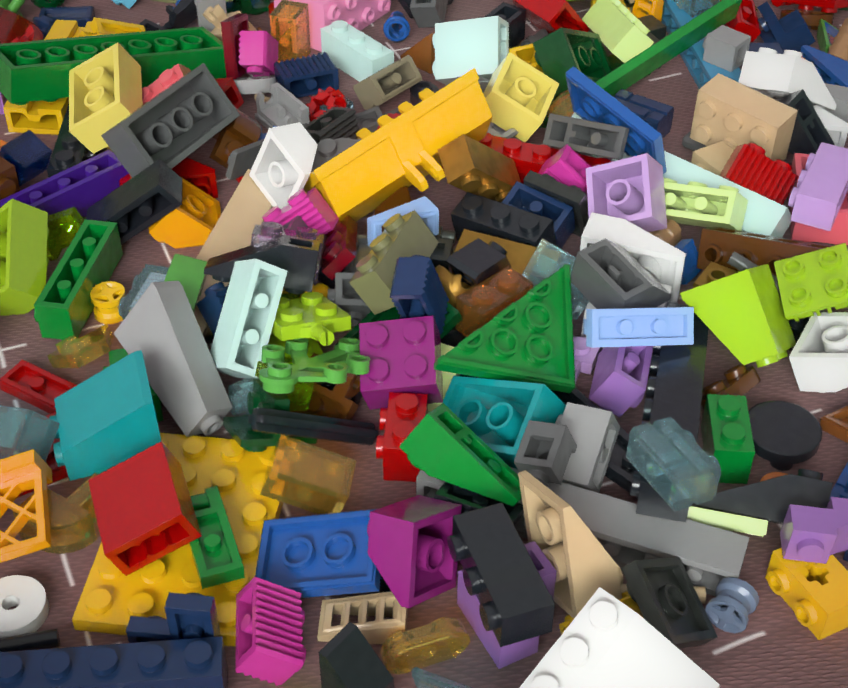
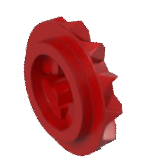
M329 86L326 90L319 88L317 95L310 96V103L305 105L309 107V120L313 122L316 117H320V115L324 114L323 112H327L320 109L321 105H326L329 110L331 107L346 108L347 103L345 96L339 89L335 90Z

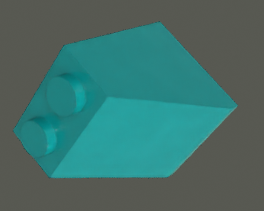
M142 350L129 354L54 399L56 415L49 416L53 437L54 439L60 438V442L53 443L57 466L65 465L70 481L98 475L162 441Z

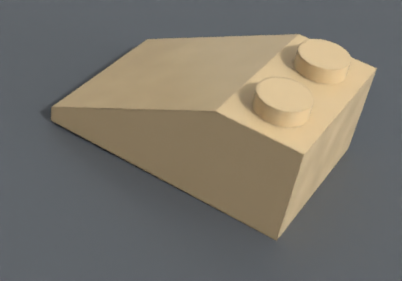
M526 470L519 472L528 543L535 541L557 571L553 600L572 618H575L599 587L616 599H621L623 574L616 561L612 559L571 505Z

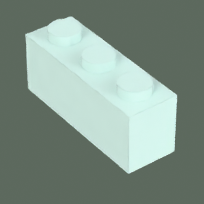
M337 20L328 26L320 28L322 54L325 51L337 68L359 82L394 63V51L351 26L346 21Z
M258 259L235 261L210 350L218 372L236 378L259 379V371L263 364L261 361L262 346L267 345L270 339L287 270Z

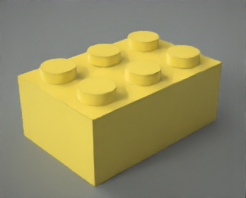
M118 42L69 71V132L95 154L108 147L101 135L143 105L141 66Z

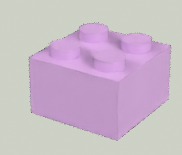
M648 153L586 168L588 217L593 212L626 219L647 232L667 228L663 166Z

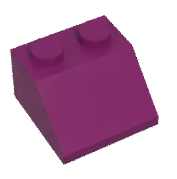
M417 495L370 511V520L367 525V535L369 537L368 555L401 607L409 609L456 587L458 561L454 562L450 555L447 537L452 535L453 516L461 514L462 505Z

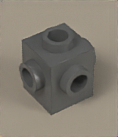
M335 273L334 289H328L327 299L351 315V327H355L371 310L349 283L355 273Z

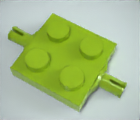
M319 292L303 293L301 298L289 299L286 295L281 294L271 332L281 341L312 338L319 341L323 346H326V344L329 346L335 338L333 333L351 330V315Z

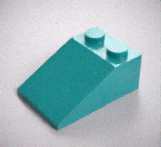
M453 376L442 402L509 467L516 469L514 459L528 421L555 424L560 414L563 415L566 407L545 384Z

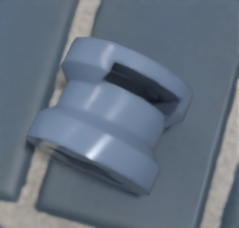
M735 577L723 578L716 587V598H712L707 603L705 611L711 623L717 628L729 633H741L748 625V615L756 610L760 599L754 587L746 581Z

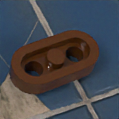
M782 10L780 12V19L795 10ZM798 10L807 26H810V29L818 30L820 19L833 25L834 13H825L819 10Z
M743 364L736 365L724 372L726 379L715 381L703 388L702 392L704 395L701 400L703 409L707 394L743 396L757 385L761 379L754 366L746 368Z

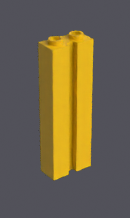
M56 20L44 40L80 37L81 31L93 33L90 27L92 21H88L85 27H79L77 21ZM69 97L58 98V100L53 102L43 100L29 101L26 105H16L7 100L3 109L9 132L58 135L69 104Z

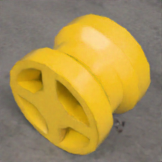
M106 281L93 287L90 297L91 302L95 306L93 309L95 319L103 324H116L123 321L129 314L128 304L125 301L126 293L124 286L116 281Z

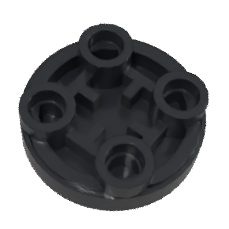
M774 400L759 403L749 410L755 454L770 461L773 468L788 471L793 467V464L805 462L817 453L822 439V428L816 417L805 408L794 403Z

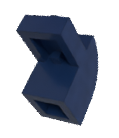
M767 1L757 7L762 15L758 21L763 28L760 36L764 43H779L784 53V50L799 52L802 45L809 46L816 42L797 9L778 20Z

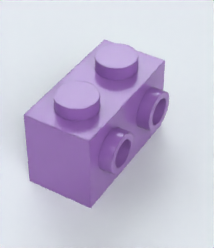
M653 346L604 347L598 354L588 399L595 402L600 408L612 411L619 418L629 407H637L646 391Z

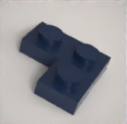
M169 592L164 607L167 619L159 616H131L126 629L129 643L221 637L215 598L199 593L181 594Z

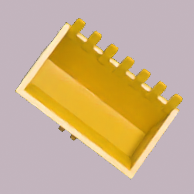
M473 68L436 93L428 88L420 91L418 95L422 102L415 106L408 101L403 102L398 106V111L401 115L395 119L386 114L377 119V123L381 128L372 133L367 128H362L356 132V137L362 140L315 169L310 174L303 190L308 192L315 187L338 216L340 222L347 215L358 221L372 212L401 187L414 185L420 192H423L429 188L425 178L428 174L438 182L445 178L437 150L463 134L476 141L482 140L487 134L493 117L479 85V76L476 69Z

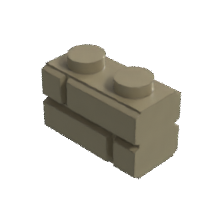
M407 55L353 85V88L363 108L368 110L383 104L422 81V76L412 57Z

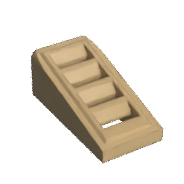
M392 591L322 600L317 635L318 641L330 642L350 622V615H358V623L353 624L358 627L369 644H406L408 608L401 607ZM333 614L341 615L340 625L332 626ZM367 616H375V621L367 622ZM384 617H393V619L384 620Z

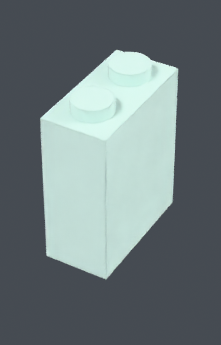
M499 16L435 23V33L432 37L435 48V61L432 65V71L435 80L448 85L455 81L457 76H462L473 68L476 69L478 76L491 79L494 71L509 53V23Z

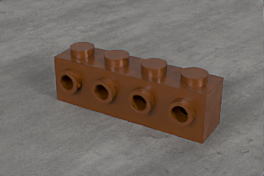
M722 227L702 228L697 268L705 270L712 261L741 272L727 263L735 251L758 266L768 264L771 274L776 276L775 261L831 246Z

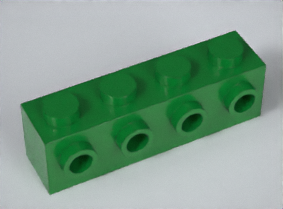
M85 219L34 304V318L39 324L43 338L68 341L77 340L95 307L91 302V290L95 285L109 281L123 255L116 222Z

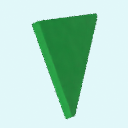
M564 264L557 272L544 279L518 301L513 302L494 316L483 327L478 328L463 339L448 353L439 357L434 363V370L485 379L545 384L550 390L571 393L576 387L570 265Z

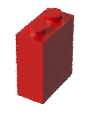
M512 0L517 7L526 9L527 19L539 29L547 30L548 35L561 27L585 32L590 30L566 0Z
M162 441L88 480L104 555L125 576L202 536L182 466Z

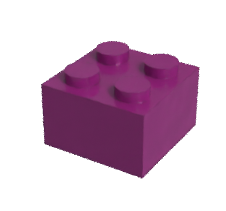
M433 315L359 323L360 355L370 358L369 373L360 375V392L369 410L381 409V407L388 408L389 392L428 394V404L443 402L442 371L434 370V363L441 357V339Z

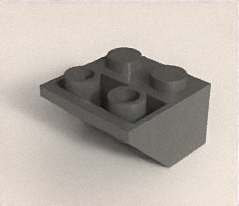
M605 238L577 252L571 274V283L596 309L658 307L671 299L672 295L626 249Z

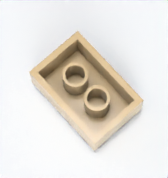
M718 73L698 90L690 138L706 146L723 141L733 150L744 143H754L766 151L764 154L766 157L773 161L776 159L784 161L787 157L798 110Z

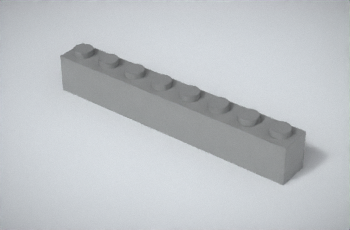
M510 467L515 473H519L518 469ZM420 470L416 477V496L422 495L434 498L435 493L445 481L428 476L423 470ZM569 483L548 484L550 490L571 505L619 567L623 568L634 560L679 557L693 586H705L706 594L716 596V587L723 578H739L750 537L696 522L687 518L686 522L636 514L637 504L580 488ZM523 513L514 526L519 536L527 538Z

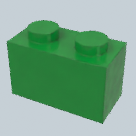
M707 394L701 422L707 481L711 483L747 484L755 455L746 396Z

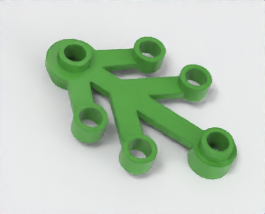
M306 338L286 340L285 347L276 344L262 346L261 361L266 363L267 368L259 371V380L263 382V390L269 393H291L294 391L297 382L342 384L347 381V373L355 375L369 373L370 358L360 355V340L355 338H340L338 344L334 346V350L312 358H308L307 355L309 340ZM285 353L291 356L292 365L284 363Z

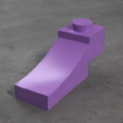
M831 497L827 508L790 504L780 531L783 559L827 564L830 555L848 550V499Z

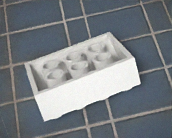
M599 587L519 688H720V684L637 612Z

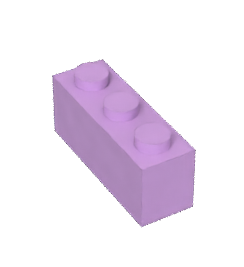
M821 142L816 154H809L805 170L802 169L797 187H793L789 198L788 206L793 207L790 221L831 231L848 192L847 148Z

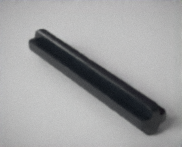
M254 408L252 415L248 417V423L251 424L252 430L263 433L368 446L374 444L375 438L379 435V431L375 430V425L369 422L269 408Z

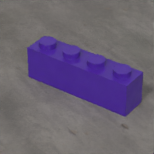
M107 150L0 200V207L9 200L15 199L48 212L47 227L49 228V234L86 217L87 209L120 187L119 180L127 175L128 172L112 151Z

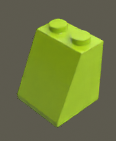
M768 264L749 268L680 293L682 300L689 307H694V313L743 365L756 362L757 368L778 362L779 359L788 356L786 350L796 345L789 321L785 318L783 305Z

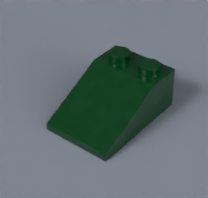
M561 27L533 43L537 64L543 69L545 75L559 83L554 97H570L565 73L573 66L593 82L598 81L613 71L599 34Z

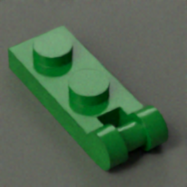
M217 485L205 488V493L190 496L202 536L190 542L189 545L202 589L245 578L244 566Z

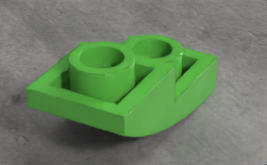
M175 253L164 281H179L194 313L207 275L204 274V269L207 261Z

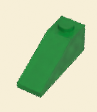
M444 403L427 413L399 446L407 454L411 464L423 470L428 476L510 506H515L522 499L518 474Z

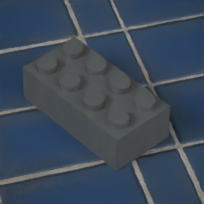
M202 63L101 136L133 178L159 159L172 169L240 116V114L205 64Z

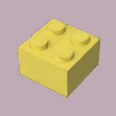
M509 52L492 74L483 93L493 116L491 122L505 131L514 128L518 131L515 137L523 142H527L543 123L559 83Z

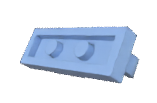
M694 307L586 309V319H583V334L586 335V347L693 345Z

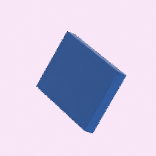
M376 509L264 520L255 577L302 593L301 598L378 592L381 574L368 555L369 537L367 535L370 511Z

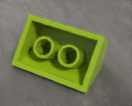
M15 199L9 200L0 207V316L27 314L34 309V304L46 285V273L49 263L47 256V239L49 237V228L47 227L48 212Z

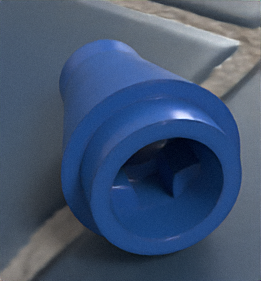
M394 11L386 20L383 31L389 40L399 42L407 38L410 26L402 12Z

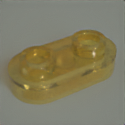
M441 617L430 624L392 633L382 645L380 655L389 673L396 675L405 674L458 656L468 647L470 637L461 620Z

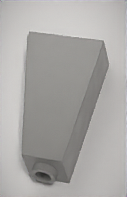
M179 281L152 282L116 329L114 335L128 354L142 350L150 386L186 437L198 434L210 435L222 427L223 417L233 407L183 286Z

